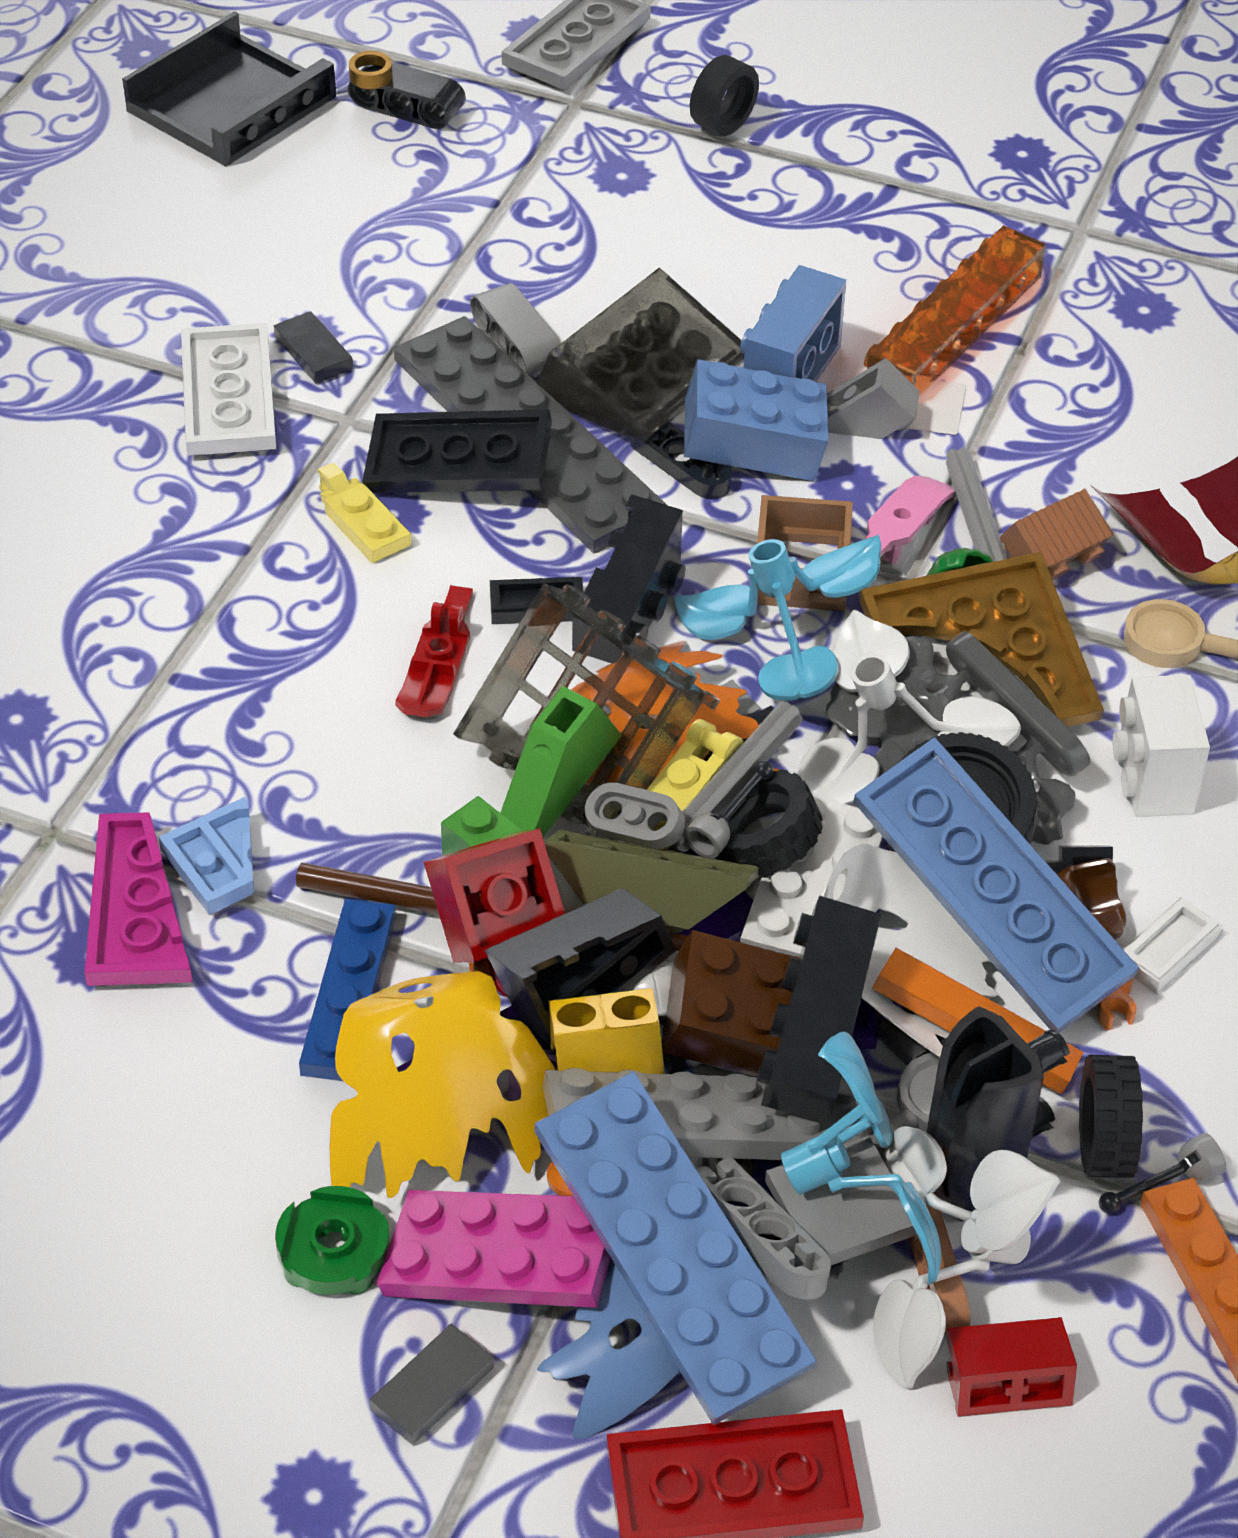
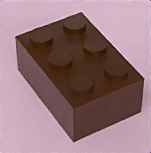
M692 930L673 961L662 1040V1053L757 1077L765 1050L775 1052L778 1037L769 1035L777 1004L787 1005L790 991L781 989L790 957L799 958Z

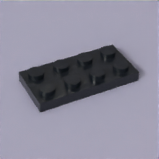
M549 409L376 413L362 483L372 493L541 490L552 426Z

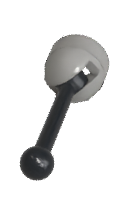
M761 761L754 766V775L718 816L715 813H705L692 821L686 828L684 837L693 851L702 857L711 859L716 858L721 853L730 838L728 819L761 781L764 782L771 779L774 771L770 763Z
M1202 1133L1182 1145L1178 1152L1177 1165L1118 1193H1103L1098 1201L1099 1207L1106 1214H1114L1120 1209L1121 1203L1182 1174L1188 1179L1194 1177L1198 1182L1211 1180L1226 1172L1224 1155L1215 1139L1208 1133Z

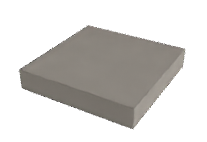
M869 1135L843 1144L851 1164L849 1168L842 1170L843 1177L891 1174ZM783 1165L766 1170L765 1182L775 1201L828 1254L831 1259V1265L917 1235L898 1195L889 1186L851 1187L832 1193L827 1183L799 1195L793 1188Z

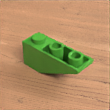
M562 686L532 724L500 812L523 831L540 828L542 837H544L621 738V733L597 703Z

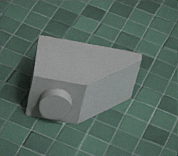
M885 358L827 393L828 432L883 439L896 430L902 431L909 427L916 418L920 391Z

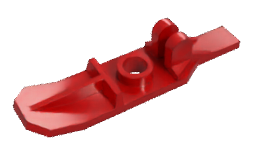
M450 585L445 602H433L430 615L431 620L422 627V633L415 653L411 658L405 681L395 699V706L403 714L431 717L442 714L446 707L470 639V631L464 619L473 596V588Z

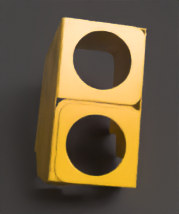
M652 988L549 1001L551 1049L553 1050L554 1044V1047H556L558 1071L580 1068L589 1072L619 1073L623 1070H635L647 1074H665L660 1025Z

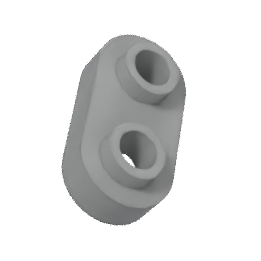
M606 783L597 787L589 795L585 804L586 818L600 835L651 849H663L671 846L681 837L685 828L684 814L671 797L620 783ZM622 810L617 818L610 819L613 812ZM667 821L661 829L654 831L658 823Z

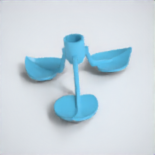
M877 534L876 536L824 554L808 563L803 570L799 567L796 557L789 558L786 546L782 541L776 539L762 541L753 546L748 554L752 566L748 570L751 580L750 587L736 584L713 588L694 595H675L674 601L678 616L683 625L694 636L706 640L722 639L741 631L745 625L746 617L756 614L759 589L768 597L776 598L792 654L775 657L763 666L758 676L760 688L765 695L776 700L792 701L797 700L799 697L808 698L818 695L829 688L837 676L838 663L836 656L825 646H815L800 652L784 595L792 590L795 576L808 591L820 588L822 594L826 597L848 596L867 588L874 582L879 573L880 537Z
M840 1032L831 1036L826 1041L818 1056L824 1058L839 1071L848 1083L858 1106L821 1135L782 1152L781 1159L793 1188L799 1195L827 1183L832 1193L851 1187H891L898 1195L923 1246L928 1262L927 1285L937 1280L940 1270V1238L933 1218L910 1181L905 1183L898 1174L843 1177L842 1170L851 1166L843 1143L871 1126L880 1146L886 1148L893 1144V1130L887 1112L874 1091L870 1072L857 1044L849 1033Z

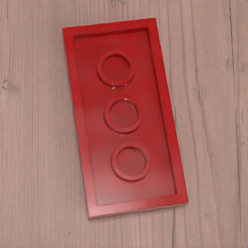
M843 1409L719 1422L714 1426L712 1423L607 1434L606 1447L619 1538H782L862 1529L864 1514Z

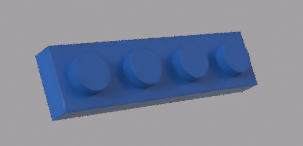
M345 898L299 1060L300 1076L343 1081L338 1075L335 1066L336 1045L343 1015L350 1004L377 992L396 921L395 905Z

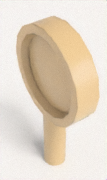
M1166 599L1148 600L1133 607L1126 617L1123 631L1124 644L1128 651L1143 663L1160 668H1176L1185 666L1195 660L1201 651L1238 659V640L1205 633V624L1199 614L1185 604Z

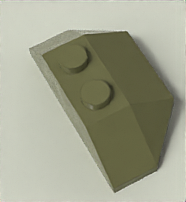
M561 829L545 840V847L549 858L584 905L624 888L659 913L664 920L668 932L680 933L684 929L689 930L746 890L758 877L759 867L663 849H651L631 843L578 834Z

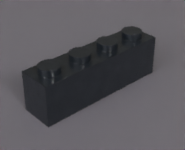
M820 895L812 915L801 913L793 944L802 946L799 959L790 957L781 985V989L790 991L787 1005L777 1004L769 1035L778 1037L775 1052L765 1050L757 1076V1082L766 1084L761 1102L762 1106L826 1124L837 1099L842 1075L828 1061L818 1056V1053L831 1036L840 1032H847L852 1037L882 914Z

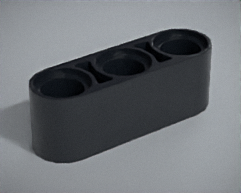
M392 62L393 77L386 86L377 89H363L355 86L351 81L348 84L349 96L359 107L433 129L444 128L466 101L465 91L457 81ZM366 65L361 69V71L375 72L381 70L383 67L377 65Z

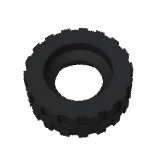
M779 769V771L773 772L771 779L764 782L761 781L728 819L730 838L726 847L718 855L719 860L759 867L758 876L773 875L776 871L785 870L791 867V864L797 860L803 859L807 855L808 850L811 847L814 848L818 842L817 837L822 833L823 829L821 823L823 820L822 814L805 780L802 781L800 775L796 773L791 774L788 770ZM785 812L770 827L756 833L742 834L757 819L768 814Z
M1088 1055L1085 1059L1080 1084L1079 1143L1084 1174L1087 1177L1134 1178L1135 1173H1137L1143 1134V1094L1141 1074L1139 1073V1065L1135 1056Z

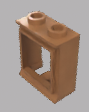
M761 495L757 544L765 540L776 539L788 542L838 545L837 549L848 546L851 543L853 502ZM796 576L792 590L784 595L787 607L845 611L847 596L837 598L826 597L822 594L820 588L808 591ZM759 589L757 605L778 606L776 598L768 597Z

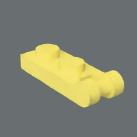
M703 719L694 721L688 729L686 741L647 790L671 797L681 811H683L744 743L743 739L730 732L720 734L716 731V727ZM709 750L713 754L706 762L702 760V757ZM667 821L658 823L654 831L661 829Z

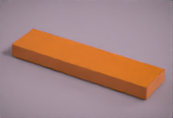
M896 947L872 989L948 1032H951L964 1016L978 1006L1002 1016L1026 1043L1046 1032L1044 1029ZM1069 1043L1067 1045L1070 1053L1067 1056H1063L1068 1062L1058 1065L1043 1074V1085L1060 1094L1064 1092L1084 1053Z

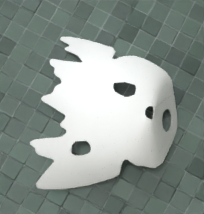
M869 844L857 845L840 856L822 896L833 899L837 878L841 871L845 869V882L839 896L835 900L876 912L878 909L889 911L908 923L901 930L878 927L861 998L918 1043L940 1057L943 1046L936 1035L947 1038L950 1032L916 1013L910 1014L893 1004L888 997L872 989L877 977L896 947L983 996L996 997L997 993L985 981L987 971L982 963L990 960L897 852Z

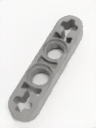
M688 1157L757 1267L776 1287L786 1295L796 1299H816L823 1295L828 1285L831 1259L810 1235L733 1158ZM730 1201H733V1202H741V1203H744V1204L749 1205V1206H748V1207L734 1206V1205H731V1204H729V1203H727V1202H730ZM758 1235H773L781 1238L782 1240H769Z

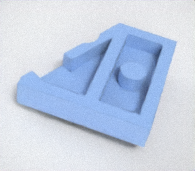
M245 797L159 836L162 853L208 915L254 894L250 813L248 801Z

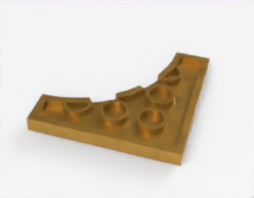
M1041 552L861 589L859 601L864 615L872 620L893 627L903 636H925L950 641L963 631L973 635L1007 669L1023 681L1034 695L1067 727L1101 720L1104 712L1103 705Z

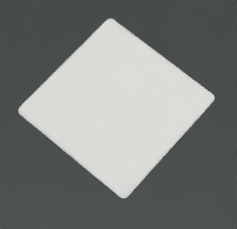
M906 377L920 391L916 418L906 429L956 435L958 433L966 385Z

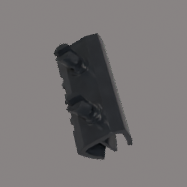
M978 1006L964 1016L946 1038L939 1059L927 1133L937 1141L945 1156L947 1171L941 1187L944 1195L947 1198L950 1197L951 1204L973 1212L976 1208L970 1198V1186L980 1162L988 1154L997 1150L1013 1151L1027 1158L1031 1139L1044 1131L1054 1128L1049 1123L1056 1120L1049 1104L1040 1097L1044 1079L1043 1074L1058 1065L1068 1062L1063 1057L1070 1053L1068 1045L1056 1030H1047L1043 1035L1026 1043L1002 1016Z

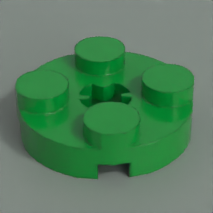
M326 1186L311 1191V1198L302 1201L296 1207L295 1202L290 1204L281 1214L275 1232L277 1257L283 1268L286 1281L292 1286L325 1295H336L346 1292L360 1294L369 1289L373 1283V1277L382 1269L390 1245L388 1221L384 1213L382 1215L373 1206V1199L364 1192L354 1188ZM329 1232H340L342 1241L345 1243L336 1248H327L324 1244L318 1243L322 1236L328 1239Z

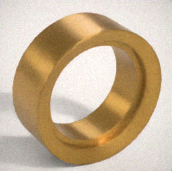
M364 51L355 54L349 60V78L357 87L377 89L386 86L392 80V61L388 55L382 52ZM366 65L383 67L375 72H364L358 69Z

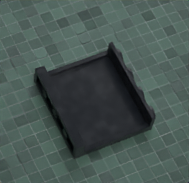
M235 11L122 78L126 111L225 167L336 97L334 63L322 58L309 67L304 68L241 35L239 14Z

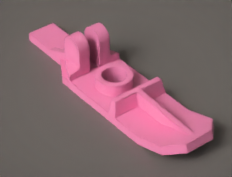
M913 476L905 480L868 520V536L865 539L878 534L881 541L880 557L885 553L884 560L895 564L899 558L901 546L911 542L912 537L924 524L928 525L934 513L944 502L953 498L955 491L948 484L930 477Z

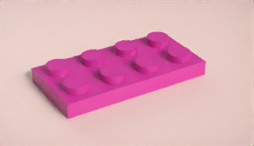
M408 1190L377 1280V1285L384 1297L597 1308L611 1257L574 1196Z

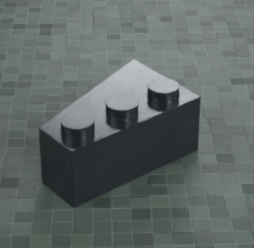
M631 494L626 504L628 522L623 533L613 531L608 541L609 547H613L615 550L605 570L596 567L572 616V651L611 664L631 657L634 651L640 652L647 639L648 628L653 620L658 622L662 618L667 598L672 591L677 592L680 589L686 572L685 565L681 564L683 510Z
M621 888L486 949L485 952L519 1021L551 1045L549 1001L628 991L676 952V949L662 916L627 890Z

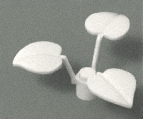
M853 610L837 637L833 653L838 663V673L835 682L844 690L858 692L860 696L855 702L858 709V742L854 747L849 740L838 737L816 743L802 758L797 774L800 775L802 781L805 780L813 796L847 805L854 804V795L877 779L880 770L877 760L863 753L867 748V710L869 708L875 710L887 709L895 702L897 697H901L933 730L941 731L938 736L952 732L980 734L1008 747L1019 736L1021 726L1014 714L996 702L980 697H962L951 701L944 709L943 722L936 720L907 691L905 684L897 682L895 679L905 668L910 655L909 645L905 637L893 627L872 620L862 613Z
M908 1126L896 1129L893 1132V1144L886 1147L882 1156L890 1173L900 1175L905 1183L910 1181L925 1205L927 1203L936 1210L966 1221L961 1231V1242L964 1249L973 1257L972 1260L940 1269L935 1282L974 1270L987 1271L990 1261L1006 1264H1018L1023 1261L1028 1254L1031 1243L1029 1229L1044 1210L1060 1182L1056 1175L1036 1166L1021 1154L1008 1150L993 1151L980 1162L973 1175L970 1186V1198L976 1209L971 1212L945 1202L933 1193L944 1181L947 1166L940 1145L927 1132ZM928 1273L918 1276L913 1286L905 1280L897 1279L890 1282L882 1292L874 1314L873 1332L880 1359L894 1380L902 1387L910 1389L913 1388L915 1380L920 1373L926 1369L936 1356L943 1340L946 1326V1316L939 1296L934 1291L926 1289L929 1286L927 1285Z

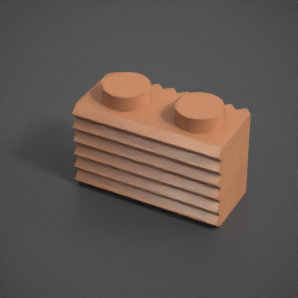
M1084 488L1052 505H1048L1044 509L1019 519L1000 536V541L1005 544V550L1010 553V558L1041 552L1051 578L1055 580L1070 570L1069 563L1078 559L1083 566L1104 554L1105 550L1102 545L1114 534L1089 492Z

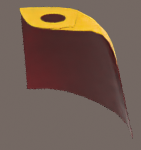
M1237 456L1227 464L1202 476L1180 483L1196 498L1202 512L1217 531L1236 547H1238ZM1090 485L1178 573L1189 579L1212 585L1238 583V551L1217 563L1206 558L1200 537L1188 520L1169 504L1160 488L1137 493L1113 494L1101 492Z

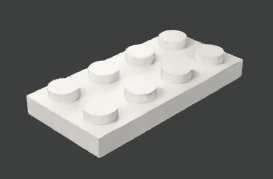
M267 323L181 329L187 456L276 449Z
M813 796L823 817L821 821L823 829L822 833L817 837L818 842L814 848L811 847L808 850L807 855L803 859L797 860L791 864V867L776 871L773 875H762L740 939L741 943L800 957L802 946L793 944L801 913L812 915L819 895H823L840 856L847 850L861 844H869L879 848L881 846L883 836L858 807ZM845 869L841 871L837 878L833 891L834 900L839 896L846 877Z

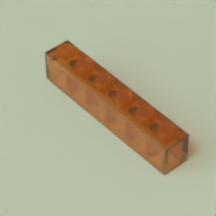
M1003 225L990 238H985L975 253L969 258H964L958 265L957 270L947 279H942L935 290L924 301L920 300L913 308V311L902 322L895 323L889 334L879 344H873L865 356L864 366L868 369L887 358L920 391V396L1041 278L1046 243Z

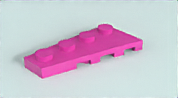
M150 812L99 814L84 972L87 986L193 982L190 964L185 952Z

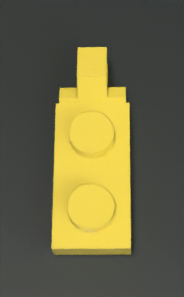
M334 463L318 469L321 484L319 489L322 491L320 495L325 505L326 515L371 563L411 546V533L357 478L348 481L344 471Z

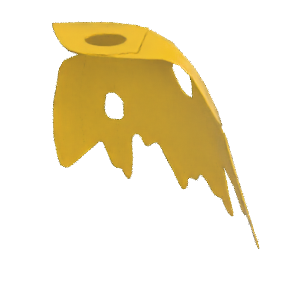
M475 971L420 977L400 982L350 1004L343 1015L335 1052V1066L341 1079L355 1089L358 1094L353 1098L340 1101L331 1114L329 1150L332 1186L351 1187L352 1183L364 1185L368 1157L377 1141L380 1143L385 1170L387 1198L395 1197L399 1193L401 1183L412 1178L416 1165L421 1159L425 1160L431 1167L442 1166L446 1168L450 1177L455 1182H458L462 1173L470 1130L475 1128L488 1133L492 1118H496L503 1123L521 1167L527 1174H530L533 1161L539 1159L541 1155L540 1140L534 1132L535 1123L549 1116L543 1092L545 1070H555V1068L526 1025L521 1021L510 1020L500 1016L501 999L491 976ZM424 983L432 984L431 986L419 991L408 993L399 992L401 989L412 985ZM432 996L434 999L433 1004L426 1008H420L414 1003L417 999ZM406 1033L414 1041L413 1059L411 1065L405 1071L398 1072L391 1052L392 1038ZM509 1069L520 1085L521 1098L519 1100L509 1102L502 1097L496 1081L503 1070Z

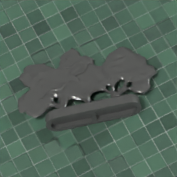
M963 631L946 645L947 657L951 665L958 672L955 675L939 674L933 666V645L928 638L905 637L909 645L910 655L905 668L895 679L897 682L904 683L907 691L936 720L943 722L945 707L956 699L963 683L966 681L983 698L998 703L1014 714L1021 726L1020 734L1027 741L1018 751L1013 752L1026 765L1033 781L1035 780L1040 786L1039 791L1036 792L1037 821L1032 841L1042 845H1049L1054 840L1064 838L1061 818L1074 807L1075 791L1068 783L1060 780L1039 778L1036 768V756L1040 753L1061 774L1067 777L1075 776L1091 762L1090 756L1079 738L970 633ZM933 682H939L944 685L933 693L927 691V687ZM836 683L830 693L831 701L826 704V715L828 719L846 731L850 736H858V709L855 702L860 696L858 692L846 691ZM897 697L895 702L887 709L875 710L869 708L867 710V737L879 738L881 740V749L874 756L880 769L878 777L898 764L902 757L909 750L914 749L917 744H921L924 740L931 739V737H937L941 732L933 730L901 697Z

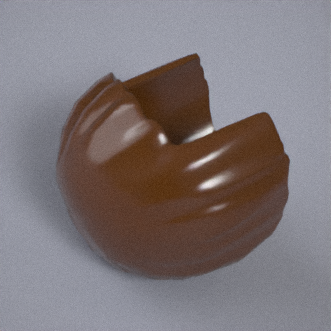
M1105 858L1080 863L1075 866L1071 865L1057 874L1114 940L1123 935L1126 926V913L1118 896L1116 865L1113 863V860Z

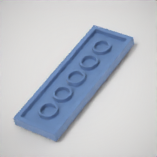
M935 737L854 795L853 803L1049 1029L1060 1033L1137 974L1139 967Z
M634 1071L535 1123V1134L713 1426L814 1368L817 1360Z

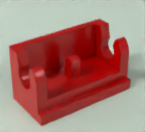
M1062 1317L947 1328L946 1340L952 1361H946V1368L955 1401L957 1417L1073 1405L1077 1363Z

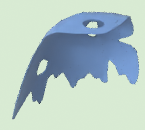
M612 1258L597 1308L578 1307L575 1320L590 1321L587 1333L555 1352L537 1368L541 1372H551L556 1380L586 1374L590 1376L572 1432L575 1439L591 1437L619 1422L656 1395L680 1372ZM626 1319H633L640 1323L641 1334L630 1344L621 1349H614L611 1346L609 1334L612 1328Z

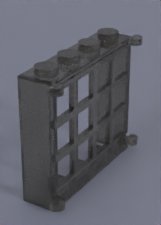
M543 584L453 735L461 740L484 745L492 751L488 757L491 762L502 768L516 770L532 724L562 686L568 688L574 676H579L599 691L593 702L597 703L601 709H603L609 699L632 717L622 731L621 738L607 754L605 761L590 785L584 784L560 816L571 822L585 824L588 829L584 835L615 840L600 835L587 820L585 804L589 795L597 787L606 783L617 764L624 770L616 783L647 790L701 703L715 710L720 700L694 684L698 677L692 671L674 661H671L670 665L658 658L661 649L655 644L638 635L632 639L624 633L623 630L626 624L618 617L602 609L597 613L590 608L588 604L591 598L579 589L569 584H566L561 589ZM567 610L590 627L572 657L549 641ZM599 635L623 651L605 682L582 665ZM543 650L565 666L564 671L548 697L526 681L527 676ZM633 659L656 675L638 707L615 690V687ZM668 684L674 690L656 719H653L648 713L665 685ZM519 690L542 706L524 736L502 719ZM641 724H643L649 730L631 759H629L623 753ZM622 810L613 812L610 819L617 818Z

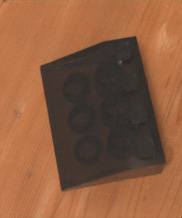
M659 267L554 348L547 357L537 384L568 412L644 444L650 437L657 434L662 427L685 411V398L698 359L722 362L738 367L744 362L745 354L740 352L742 340Z

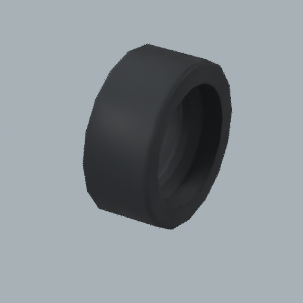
M725 54L715 57L698 76L692 89L689 106L690 116L697 125L722 136H727L737 131L751 114L757 100L759 75L755 68Z

